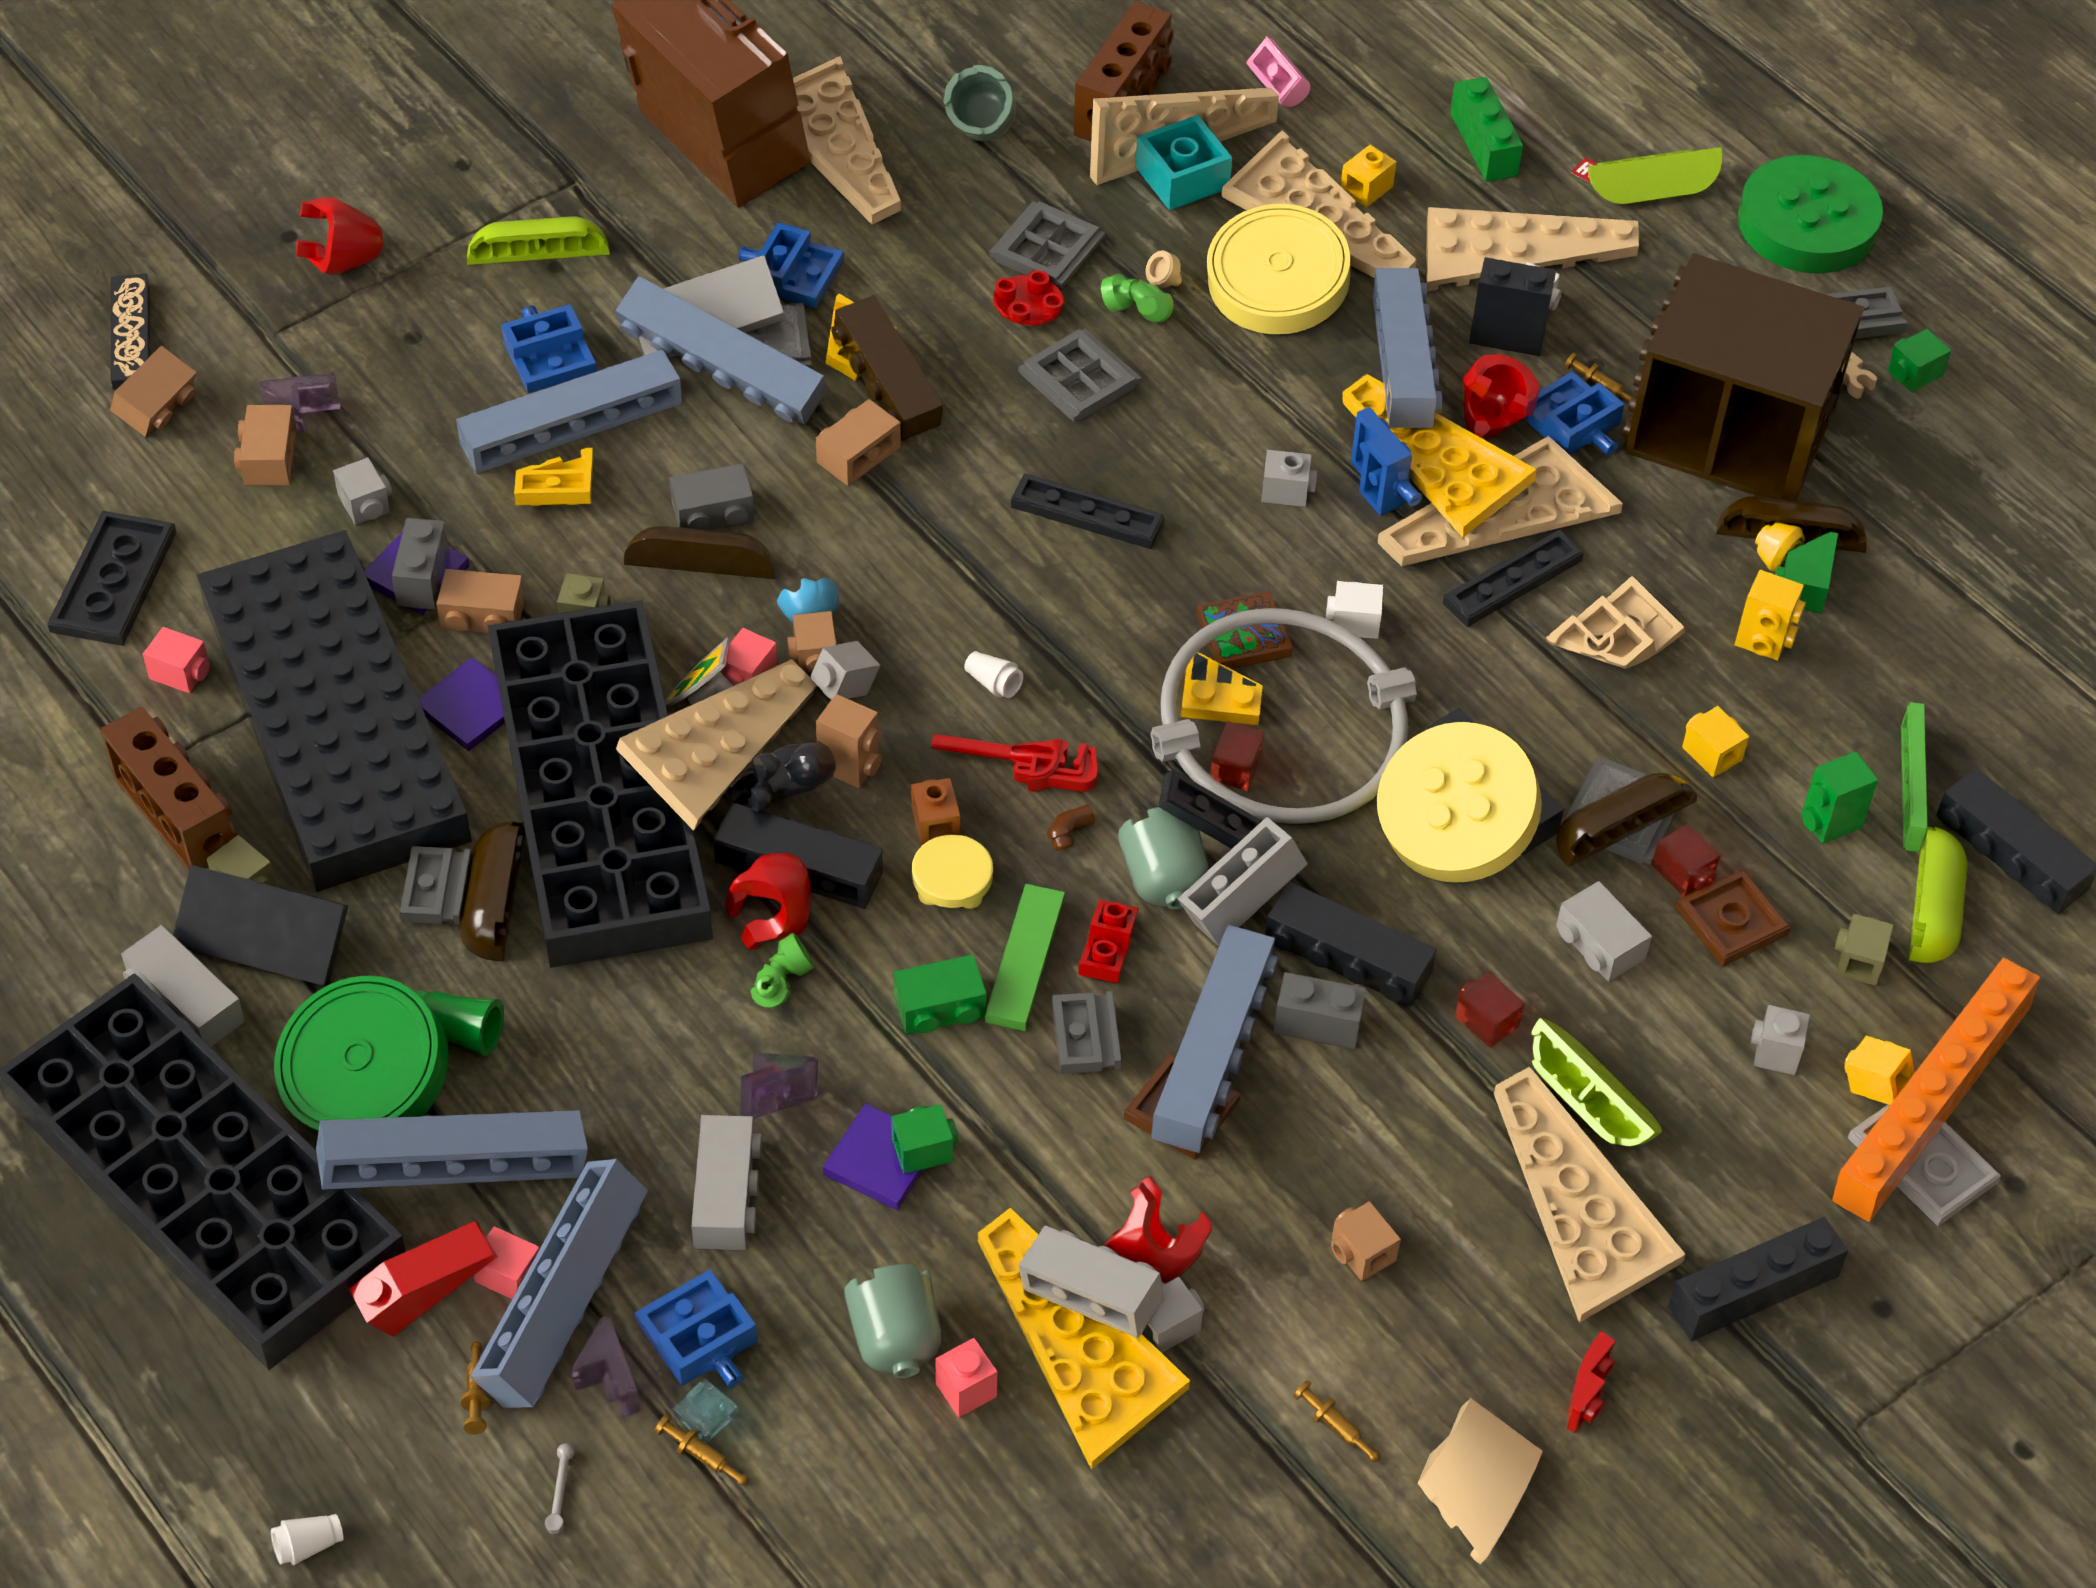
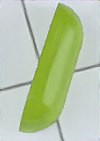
M1712 147L1696 151L1690 149L1601 162L1598 165L1588 166L1589 179L1595 191L1602 198L1617 204L1694 194L1708 188L1717 178L1722 165V147Z
M569 216L501 221L484 226L473 236L468 246L467 265L609 255L610 250L603 231L595 223L582 217Z
M1927 827L1920 847L1909 960L1921 963L1938 962L1952 955L1958 948L1962 935L1968 870L1967 857L1964 848L1957 838L1938 827Z
M1539 1018L1531 1034L1534 1036V1060H1532L1534 1068L1599 1136L1617 1145L1638 1146L1653 1140L1662 1132L1661 1126L1654 1116L1579 1041L1553 1022Z

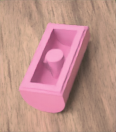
M1266 37L1246 64L1266 88H1273L1279 95V103L1286 107L1298 105L1309 94L1310 83L1273 39Z

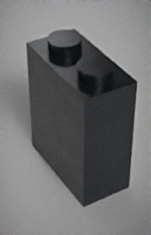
M1484 257L1469 344L1540 356L1556 270Z

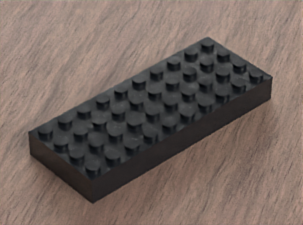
M346 530L196 574L205 609L316 892L408 863L412 846L454 848L472 842L466 809Z
M643 600L487 625L550 968L713 939L711 911L693 830L616 750L621 737L668 716Z
M135 973L0 1068V1088L5 1101L268 1370H271L356 1303L349 1290L350 1287L383 1262L406 1252L402 1234L355 1188L322 1189L316 1150Z

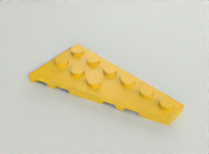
M1366 374L1343 391V404L1355 417L1358 411L1370 407L1379 418H1383L1388 424L1384 385L1381 381ZM1435 413L1433 428H1390L1392 433L1401 442L1406 443L1411 451L1412 461L1409 478L1463 538L1536 481V468L1438 413Z
M1009 1208L978 1232V1243L1092 1470L1189 1390L1190 1380L1142 1334L1139 1338H1136L1025 1291L1018 1265L1038 1234L1018 1214Z

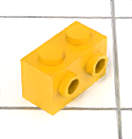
M1759 570L1747 596L1734 645L1778 661L1784 647L1791 649L1797 636L1799 627L1794 626L1793 623H1799L1806 602L1800 600L1804 585Z

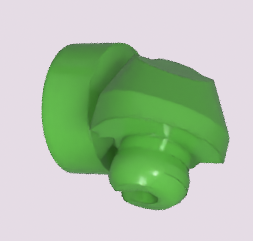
M1123 274L1106 277L1101 283L1103 301L1112 312L1130 308L1134 300L1140 314L1151 322H1164L1172 314V296L1164 293L1154 284H1147L1142 279L1139 281L1137 279H1127Z
M795 933L779 941L778 953L769 959L771 962L770 966L764 964L763 969L757 974L755 986L751 989L752 999L760 1006L776 1008L784 1004L791 993L786 975L791 973L802 976L815 968L812 958Z

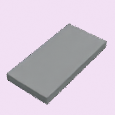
M764 255L663 288L744 333L786 319ZM641 336L639 337L644 355L657 351L651 345V341ZM670 353V355L667 356V358H671V357H674V356H676V355L673 354V353Z

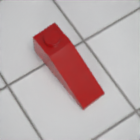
M473 1221L383 1262L350 1287L349 1290L366 1322L394 1337L496 1259L497 1255L479 1223Z

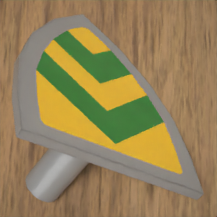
M728 637L705 656L670 692L664 700L666 708L686 697L690 704L693 705L715 695L717 692L734 686L720 672L726 665L730 645Z

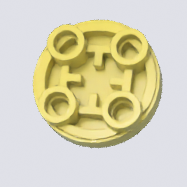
M943 835L929 840L919 848L912 862V880L918 891V898L926 905H937L947 908L964 907L967 909L978 907L982 903L983 896L989 890L993 880V862L989 852L976 840L962 835Z

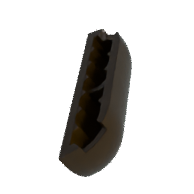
M1748 496L1731 503L1721 514L1716 528V534L1756 539L1763 527L1766 525L1772 526L1778 522L1800 527L1805 537L1804 544L1829 532L1838 533L1836 549L1866 553L1867 550L1866 533L1860 520L1847 509L1834 505Z
M652 526L636 534L629 542L624 553V565L775 579L774 562L769 550L758 539L743 533L673 526Z
M1668 773L1645 775L1571 813L1559 828L1556 837L1557 851L1564 863L1570 867L1697 802V793L1686 781Z
M506 821L495 824L478 838L473 848L459 926L460 936L463 944L471 953L486 960L504 961L525 835L522 822Z

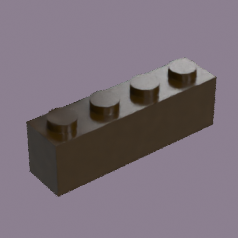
M875 295L836 309L834 326L831 327L833 339L839 347H844L853 372L862 376L870 399L873 402L877 401L883 410L900 421L901 441L940 426L943 403Z

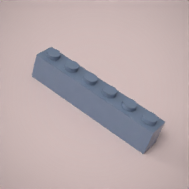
M1418 268L1375 269L1373 304L1389 428H1433L1435 413H1441L1442 392L1438 391L1439 371L1434 369L1436 350L1435 347H1431L1433 329L1432 325H1429V304H1426L1427 286L1426 283H1420Z
M640 276L637 277L615 310L621 324L620 328L629 336L635 339H639L641 336L651 341V345L657 351L663 349L667 356L670 353L682 358L681 361L693 371L700 372L702 369L710 373L718 384L727 389H731L733 386L743 391V395L756 405L767 404L774 408V412L787 422L792 423L796 420L806 425L828 391L824 375Z
M662 349L458 418L456 421L460 445L475 473L478 474L682 404L680 378Z
M1227 925L1155 1109L1151 1139L1200 1153L1205 1138L1213 1139L1219 1121V1114H1215L1218 1105L1225 1107L1231 1090L1232 1082L1227 1081L1230 1073L1237 1074L1244 1053V1050L1239 1049L1241 1042H1249L1256 1021V1018L1251 1017L1253 1010L1261 1011L1267 993V987L1263 986L1265 979L1272 980L1277 969L1279 956L1273 955L1275 938Z
M579 1110L323 1120L319 1124L316 1147L322 1189L579 1178L584 1169L588 1150Z
M617 1159L586 1163L470 1376L503 1408L534 1407L536 1401L543 1395L547 1380L555 1365L562 1359L564 1348L575 1328L581 1323L584 1311L594 1292L602 1284L603 1275L613 1256L620 1250L621 1241L631 1222L640 1212V1206L648 1190Z

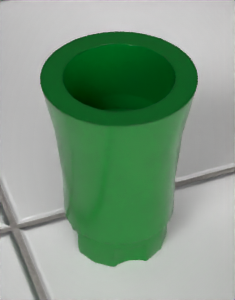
M424 990L417 991V994L440 1021L447 1042L465 1047L483 1056H489L494 1051L499 1042L504 1024V1005L500 999L465 997L439 991H433L432 993Z

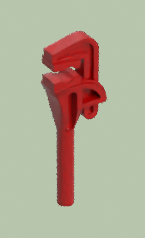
M940 734L933 735L932 749L1014 762L1013 779L1017 782L1028 784V791H1040L1053 787L1085 792L1093 789L1097 784L1096 747L1088 746V744L1080 743L1077 758L1073 761V769L1065 768V761L1068 757L1069 741L1055 739L1008 745Z

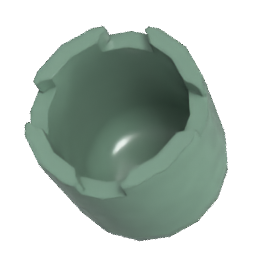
M974 65L972 68L956 73L945 89L943 101L947 116L961 133L972 140L985 142L998 139L1009 130L1015 120L1017 107L1011 86L1003 74L992 67Z
M1159 807L1152 808L1147 811L1149 818L1143 819L1136 824H1133L1132 819L1127 820L1119 829L1118 840L1134 888L1141 899L1153 906L1180 909L1183 906L1178 901V898L1209 870L1201 834L1198 829Z
M896 1264L874 1269L875 1278L859 1284L858 1278H854L844 1288V1295L858 1350L863 1362L874 1371L894 1374L896 1378H908L918 1374L920 1367L931 1361L937 1355L941 1346V1328L930 1271L925 1270L923 1273H917L916 1265Z

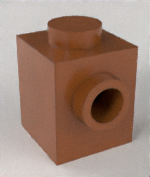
M931 779L922 783L911 784V809L921 846L939 836L960 835V812L951 779Z

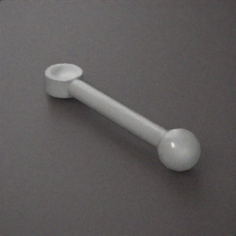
M568 1443L561 1444L557 1449L560 1463L552 1514L545 1520L546 1529L551 1534H558L564 1528V1522L560 1515L568 1463L575 1453L573 1446Z

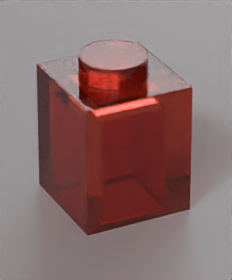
M1227 721L1212 756L1211 776L1221 784L1248 791L1262 758L1265 732L1247 725H1239Z
M1686 824L1658 841L1652 866L1685 897L1695 890H1700L1714 882L1717 876L1716 869L1720 854L1689 824Z
M1490 971L1477 981L1475 979L1468 981L1459 991V1001L1455 1017L1489 1048H1492L1520 1026L1525 1003Z

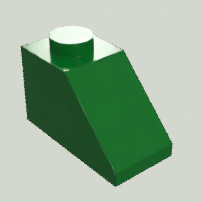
M1829 532L1789 551L1784 567H1776L1775 575L1804 585L1800 600L1806 602L1804 608L1806 611L1822 614L1830 585L1838 533Z

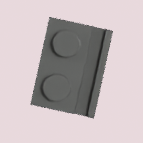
M1891 286L1826 294L1864 306L1855 339L1905 333L1907 321L1901 316L1902 310Z
M412 846L400 907L401 922L442 924L444 920L454 921L455 925H460L472 858L471 849H464V852H453L452 848Z
M1106 991V995L1094 996V992L1052 995L1060 1074L1102 1071V1068L1114 1067V1070H1121V1053L1113 992Z

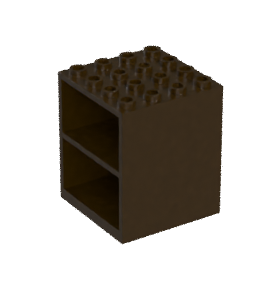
M1692 253L1687 266L1680 265L1673 284L1676 290L1669 289L1662 307V311H1665L1664 315L1657 314L1650 334L1654 336L1653 339L1646 338L1643 343L1639 360L1644 361V365L1640 364L1633 386L1639 387V390H1635L1631 397L1628 411L1632 412L1633 416L1629 415L1622 434L1623 437L1628 438L1625 453L1755 496L1797 501L1836 410L1864 306Z

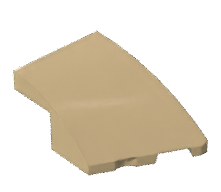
M1631 576L1610 596L1605 598L1602 595L1577 618L1574 615L1570 616L1546 639L1552 645L1627 669L1644 662L1665 649L1685 633V628Z
M1470 1398L1460 1408L1450 1435L1429 1455L1418 1485L1430 1501L1438 1506L1441 1516L1450 1528L1455 1526L1460 1528L1474 1547L1470 1555L1477 1563L1481 1564L1490 1554L1517 1508L1543 1451Z

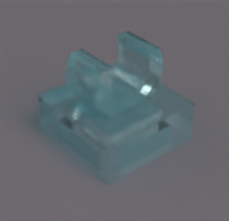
M706 1379L699 1382L674 1407V1416L690 1430L692 1428L699 1431L698 1437L705 1443H708L738 1414L737 1405Z

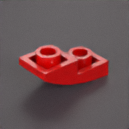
M1099 899L1090 924L1089 938L1079 963L1078 975L1118 984L1139 912L1138 907Z
M1602 1331L1592 1342L1582 1361L1570 1399L1567 1429L1573 1433L1577 1431L1584 1421L1591 1424L1605 1404V1401L1601 1399V1395L1606 1382L1604 1379L1615 1364V1360L1611 1358L1615 1340Z

